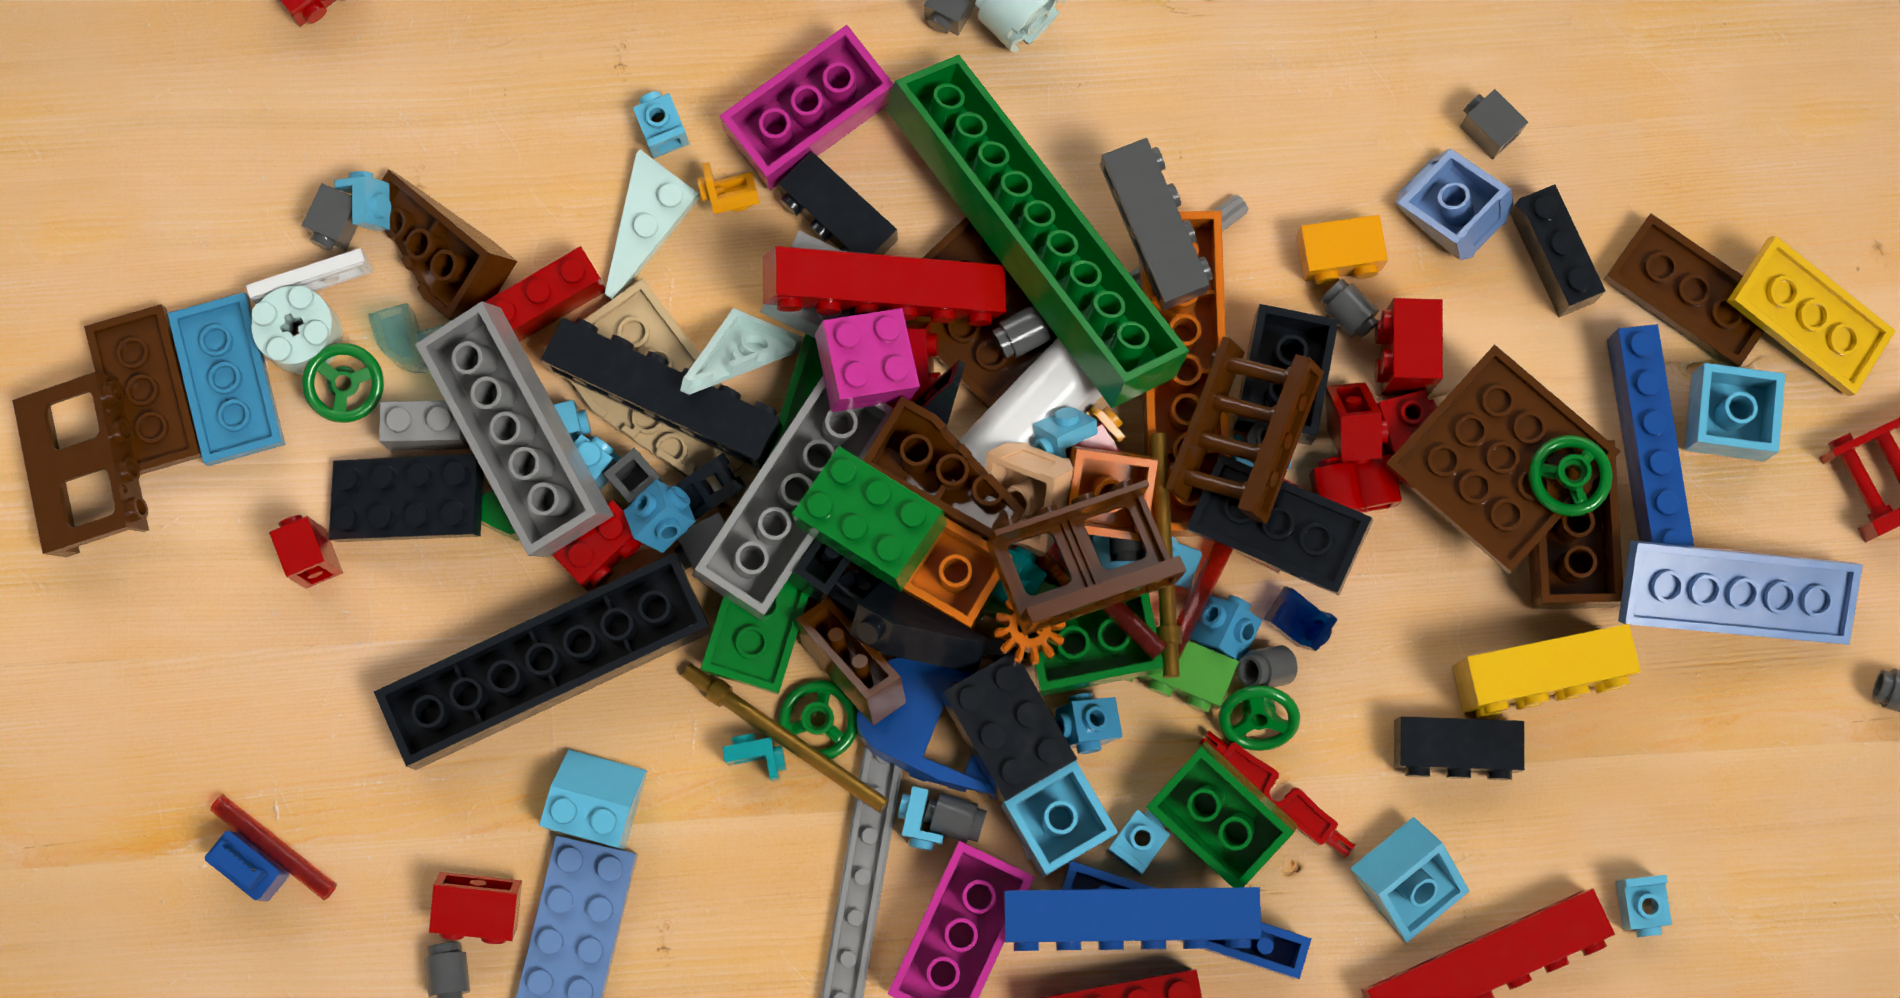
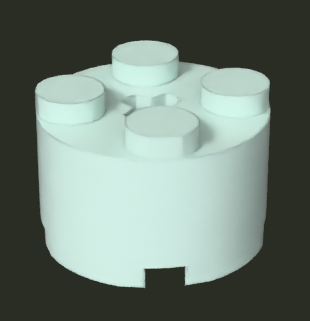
M976 0L975 5L980 9L978 19L1011 52L1021 50L1016 44L1022 40L1028 45L1032 43L1050 26L1059 14V11L1054 8L1058 0Z
M286 286L276 289L266 295L252 309L251 328L257 347L275 365L286 371L303 375L307 362L323 348L331 344L341 343L343 332L337 314L317 293L306 286ZM299 326V334L293 336L292 334L295 332V328ZM335 356L327 359L325 362L330 364Z

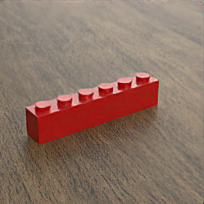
M775 246L762 256L763 304L777 305V310L782 312H796L805 307L816 308V313L822 315L839 314L841 310L855 311V315L903 308L905 321L914 320L917 316L930 317V321L933 323H950L955 321V319L968 320V325L971 326L990 325L993 319L1006 313L1005 267L1003 265Z
M1594 888L1584 889L1361 989L1364 998H1494L1492 990L1507 984L1509 990L1532 981L1529 973L1542 967L1545 968L1546 973L1568 965L1567 956L1581 950L1583 955L1587 956L1607 947L1604 940L1615 935V932Z

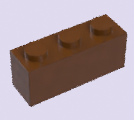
M830 597L796 619L802 646L873 726L906 704L901 676L877 650L849 635L853 623Z

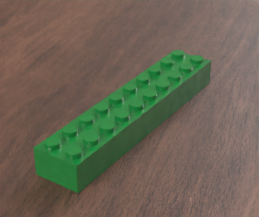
M954 56L895 80L886 108L887 113L1111 408L1117 407L1175 378L1189 352L1188 348L961 56Z

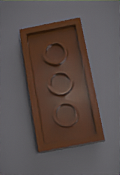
M1652 213L1645 219L1604 277V280L1729 366L1740 367L1765 332L1727 302L1743 275Z
M160 304L84 326L95 372L117 377L124 390L125 399L123 404L126 419L132 429L131 443L134 458L140 468V475L201 458L200 446L166 308Z

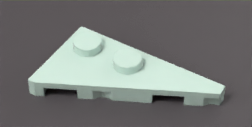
M640 149L636 153L605 289V295L610 301L626 290L700 199L699 193Z
M733 308L684 376L680 391L690 395L795 354L800 350L803 337Z

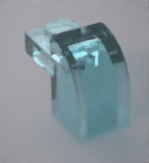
M407 303L368 314L377 345L396 366L412 373L430 372L415 344L444 325L420 331L415 312Z

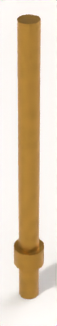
M1153 433L1150 434L1151 457L1158 460L1153 492L1154 521L1170 558H1173L1169 490L1165 488L1168 472L1166 434ZM1175 584L1158 590L1160 626L1156 628L1159 645L1162 648L1163 678L1180 677L1178 645L1182 644L1181 626H1177Z
M691 663L683 671L682 677L705 692V698L718 707L724 705L877 812L881 813L889 802L888 798L733 693V687L720 678L713 679Z

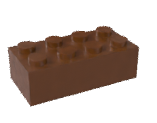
M1608 440L1615 446V440ZM1616 457L1610 463L1613 475L1612 486L1604 502L1587 514L1562 516L1530 551L1529 570L1532 609L1614 608L1621 604L1623 572ZM1600 475L1585 490L1587 499L1597 490Z

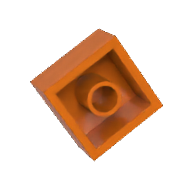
M1072 445L1069 447L1068 458L1073 466V475L1066 506L1071 505V501L1076 497L1093 492L1095 497L1108 493L1110 487L1125 480H1132L1133 484L1147 480L1149 487L1143 496L1151 512L1158 466L1157 459L1147 455ZM1115 509L1085 520V528L1089 535L1140 541L1129 513L1125 509Z
M945 517L947 525L902 591L973 630L991 600L992 593L999 583L1000 577L987 548V541Z

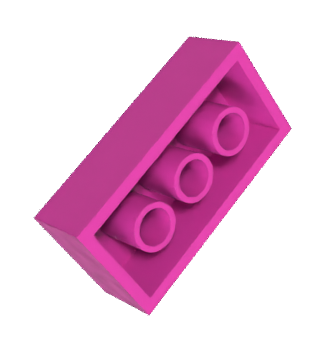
M845 25L722 113L720 120L723 131L767 188L771 190L810 151L817 156L884 109L888 105L894 84L849 26Z
M959 841L888 991V995L894 998H979L1005 942L1004 891L1029 890L1035 876Z

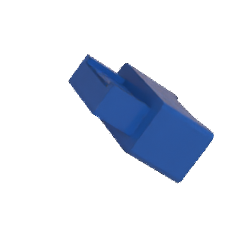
M225 831L205 856L206 862L256 901H270L289 877V872L270 859L241 833Z

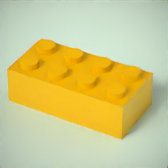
M1629 624L1468 656L1452 666L1463 714L1475 711L1477 718L1500 714L1501 711L1509 709L1508 704L1515 703L1517 710L1539 706L1541 703L1550 701L1549 696L1555 695L1556 702L1578 698L1583 694L1590 693L1589 688L1591 687L1595 688L1596 694L1617 690L1622 686L1630 684L1629 677L1641 673Z

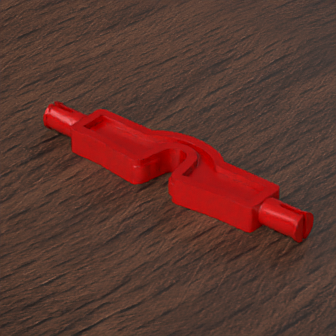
M1210 730L1205 734L1206 738L1203 737L1199 744L1202 745L1205 741L1208 742L1298 825L1297 829L1314 843L1321 846L1326 842L1344 858L1354 849L1356 844H1353L1335 830L1338 827V822L1321 810L1301 789L1297 787L1292 788L1279 802L1272 800L1270 790L1279 778V773L1276 769L1251 755L1236 742L1228 746Z

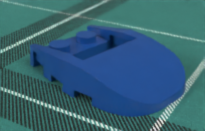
M899 657L887 661L901 676L906 704L874 726L858 709L856 725L864 746L872 754L885 762L893 763L910 773V777L923 782L929 781L944 785L950 789L966 792L968 789L990 794V799L998 800L972 754L964 774L923 757L944 706L938 694L952 687L953 682L957 684L974 673Z

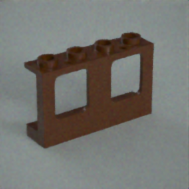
M93 372L12 400L43 554L69 557L80 553L79 546L127 530L149 531L147 522L148 507L142 497L139 483L140 468L134 458L131 443L132 429L126 419L123 404L125 394L117 377ZM86 393H91L99 425L98 435L95 438L59 450L51 406ZM106 470L109 474L115 504L113 514L75 527L66 482Z
M1125 480L1110 487L1108 493L1096 497L1093 492L1086 493L1073 499L1069 506L1057 509L1056 505L1046 506L1036 511L1032 518L1020 522L1018 518H1010L994 527L995 530L986 545L1024 636L1176 584L1186 572L1180 555L1170 558L1143 496L1149 487L1147 480L1135 484L1132 483V480ZM1122 508L1129 513L1144 548L1145 558L1108 570L1102 567L1084 523L1088 518ZM1046 533L1051 535L1055 541L1070 577V582L1059 588L1032 596L1024 590L1008 548L1013 543Z

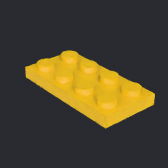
M1777 236L1767 238L1727 300L1730 305L1846 396L1857 394L1896 332L1895 329Z

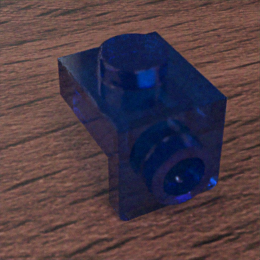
M1284 586L1263 618L1265 622L1294 645L1311 651H1317L1320 646L1329 640L1332 628L1337 622V618L1333 614L1319 610L1296 590Z

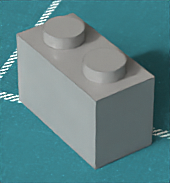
M445 400L380 402L379 442L389 451L469 449V444Z

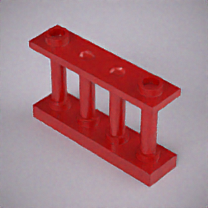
M1900 417L1855 439L1851 432L1828 443L1831 450L1819 457L1822 464L1837 457L1841 458L1870 513L1867 516L1870 523L1858 528L1865 543L1899 527L1900 508L1893 511L1890 504H1884L1855 449L1875 440L1900 484V449L1890 433L1900 428Z

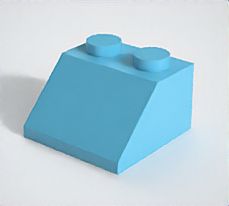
M568 749L550 786L539 826L625 850L647 770Z
M1412 817L1403 826L1395 830L1392 835L1350 868L1366 895L1406 943L1469 892L1444 844L1415 817Z

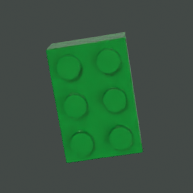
M838 446L792 512V516L799 529L900 592L947 525L942 509Z
M1149 593L1066 621L1064 629L1052 631L1064 638L1063 644L1059 646L1047 642L1054 651V657L1048 659L1039 650L1038 665H1033L1038 691L1041 696L1161 673L1164 665ZM1036 632L1028 634L1030 639L1036 636Z
M1206 741L1146 806L1153 815L1233 888L1244 887L1293 835L1298 826Z

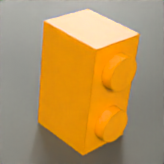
M1380 214L1301 225L1296 236L1304 281L1315 280L1318 285L1337 282L1339 276L1354 274L1355 279L1374 277L1379 274L1378 271H1381L1388 261Z

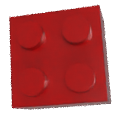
M1393 298L1388 308L1382 311L1381 320H1377L1375 326V344H1381V359H1376L1375 383H1381V395H1406L1425 390L1427 396H1429L1443 379V299Z

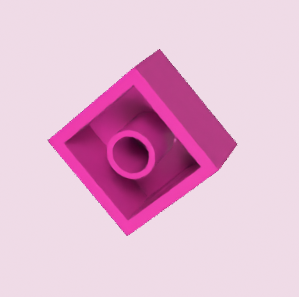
M903 308L828 319L821 322L815 333L831 412L898 402L901 396L910 400L919 389L920 385Z

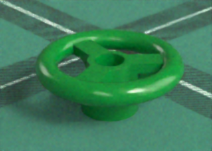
M336 343L326 346L307 362L302 376V389L307 403L318 415L333 422L349 423L366 417L376 408L383 394L384 377L379 363L367 350L354 344ZM348 355L357 358L366 367L357 371L349 366L333 368L325 361L333 356ZM317 371L327 378L328 389L335 395L333 409L326 406L316 393L314 380ZM338 376H348L351 380V386L346 390L339 389L335 384ZM372 379L371 391L366 401L359 407L346 411L347 398L357 392L361 382Z
M1564 435L1547 441L1536 451L1530 463L1529 482L1533 494L1545 508L1563 516H1580L1595 510L1607 498L1612 486V467L1607 455L1596 443L1581 436ZM1574 447L1583 450L1580 455L1571 454L1564 457L1557 466L1544 464L1548 456L1558 449ZM1594 459L1600 471V481L1595 493L1587 499L1583 486L1591 477L1592 469L1590 463ZM1565 469H1575L1578 472V479H1568L1565 475ZM1541 477L1558 480L1562 486L1568 488L1574 504L1562 503L1551 497L1544 488Z
M813 680L797 686L786 696L780 707L778 723L795 735L809 732L812 735H827L835 744L816 750L829 759H833L845 752L856 738L858 732L856 725L858 708L836 683L825 680ZM818 692L816 702L808 704L803 709L801 720L790 723L791 713L795 704L802 697ZM830 695L836 697L845 708L847 727L844 733L834 726V714L828 706ZM815 713H823L826 716V722L820 727H815L811 724L812 716Z
M1261 685L1249 686L1235 691L1225 699L1218 713V723L1223 735L1230 742H1236L1244 749L1265 751L1280 747L1292 739L1300 725V711L1295 701L1279 689ZM1275 701L1285 708L1288 720L1282 719L1275 713ZM1242 702L1243 718L1232 726L1230 720L1231 713ZM1269 728L1280 732L1272 737L1262 739L1244 736L1254 729L1262 730Z

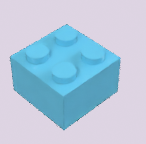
M1710 363L1701 365L1691 374L1684 451L1756 461H1766L1777 454L1780 443L1785 373Z
M1076 760L1011 799L1004 801L1001 805L1002 810L1042 878L1118 833Z

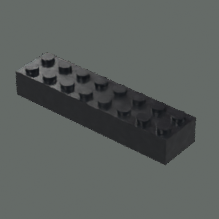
M673 553L374 691V694L406 767L418 770L712 633V629L681 561L676 553Z

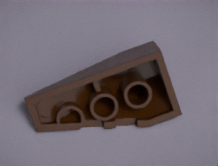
M388 169L382 181L389 183L391 202L390 230L384 231L388 238L394 239L403 255L401 261L406 269L412 271L418 281L419 286L417 289L422 298L445 318L452 321L478 303L485 302L497 295L518 261L493 240L396 172Z
M903 396L900 397L863 459L867 464L942 509L946 518L988 540L997 524L1010 518H1018L1020 520L1025 512V509L992 474L985 470L972 456V452L959 442L947 429V425L936 414Z

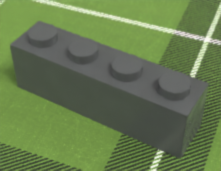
M1146 137L1103 154L1100 162L1101 170L1161 311L1206 294L1210 286L1209 280L1213 279L1212 272L1204 256L1198 258L1193 243L1197 242V238L1190 221H1183L1177 207L1181 206V200L1173 183L1167 185L1162 174V170H1165L1166 167L1159 148H1151Z

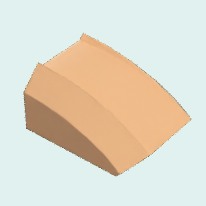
M1004 443L987 452L985 470L992 474L1025 509L1019 522L1032 518L1036 511L1046 506L1056 505L1057 509L1066 507L1073 475V466L1069 458H1061L1030 446L1029 443ZM1045 533L1011 545L1015 547L1020 546L1034 555L1043 557L1049 555L1054 539L1051 535Z

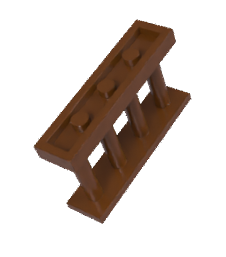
M1223 336L1219 348L1212 354L1210 372L1177 458L1168 469L1165 488L1180 500L1186 502L1189 500L1193 487L1238 499L1239 510L1251 520L1267 524L1324 371L1311 358L1297 354L1292 365L1287 369L1242 359L1245 352L1231 338ZM1236 374L1282 385L1283 389L1277 404L1269 407L1228 396ZM1226 412L1268 423V429L1263 442L1254 445L1214 434L1221 413ZM1207 450L1253 461L1254 466L1248 481L1242 484L1199 472Z

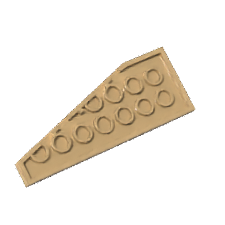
M643 278L584 319L599 329L598 334L611 339L612 335L620 336L634 345L632 350L645 356L648 351L659 354L670 362L669 367L680 372L684 368L690 369L700 355ZM570 381L595 415L685 477L723 453ZM722 383L715 384L712 387L718 389L719 385ZM724 453L730 461L728 467L736 478L740 476L746 487L723 501V503L734 510L760 469ZM714 474L706 479L714 492L722 488Z

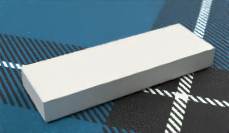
M359 248L248 284L246 288L249 298L257 304L266 295L281 287L301 285L315 292L370 274L373 269L369 257Z

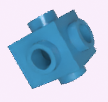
M657 479L624 510L633 538L661 553H664L696 522L689 506L690 499L681 488L677 486L670 487Z
M1210 595L1190 639L1203 647L1239 661L1248 652L1263 620L1249 611L1251 604L1239 597L1229 595L1227 600Z
M1092 693L1076 694L1068 697L1069 703L1054 709L1056 723L1070 747L1077 748V754L1101 751V745L1123 737L1116 697L1093 699Z

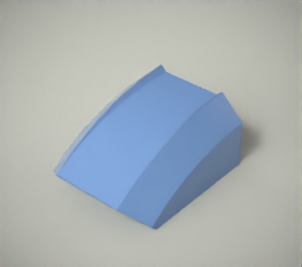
M1447 149L1431 159L1399 191L1395 202L1417 226L1460 260L1474 257L1475 252L1502 225L1506 224L1514 207L1511 188L1452 149Z

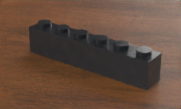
M562 318L540 359L548 371L761 470L783 429L779 417L776 416L777 411L774 408L759 401H756L754 406L740 400V393L722 384L719 385L718 389L710 386L690 395L680 391L683 378L689 371L688 368H684L680 372L669 367L670 362L659 354L648 351L645 356L632 350L634 345L620 336L612 335L611 339L597 333L599 329L583 319L577 318L574 323Z

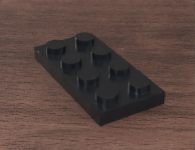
M474 454L333 461L329 540L335 542L481 537L484 472Z
M1220 454L1211 475L1243 484L1245 481H1248L1253 467ZM1283 480L1267 524L1253 521L1239 510L1238 499L1203 490L1186 529L1189 532L1339 596L1373 519L1368 515Z

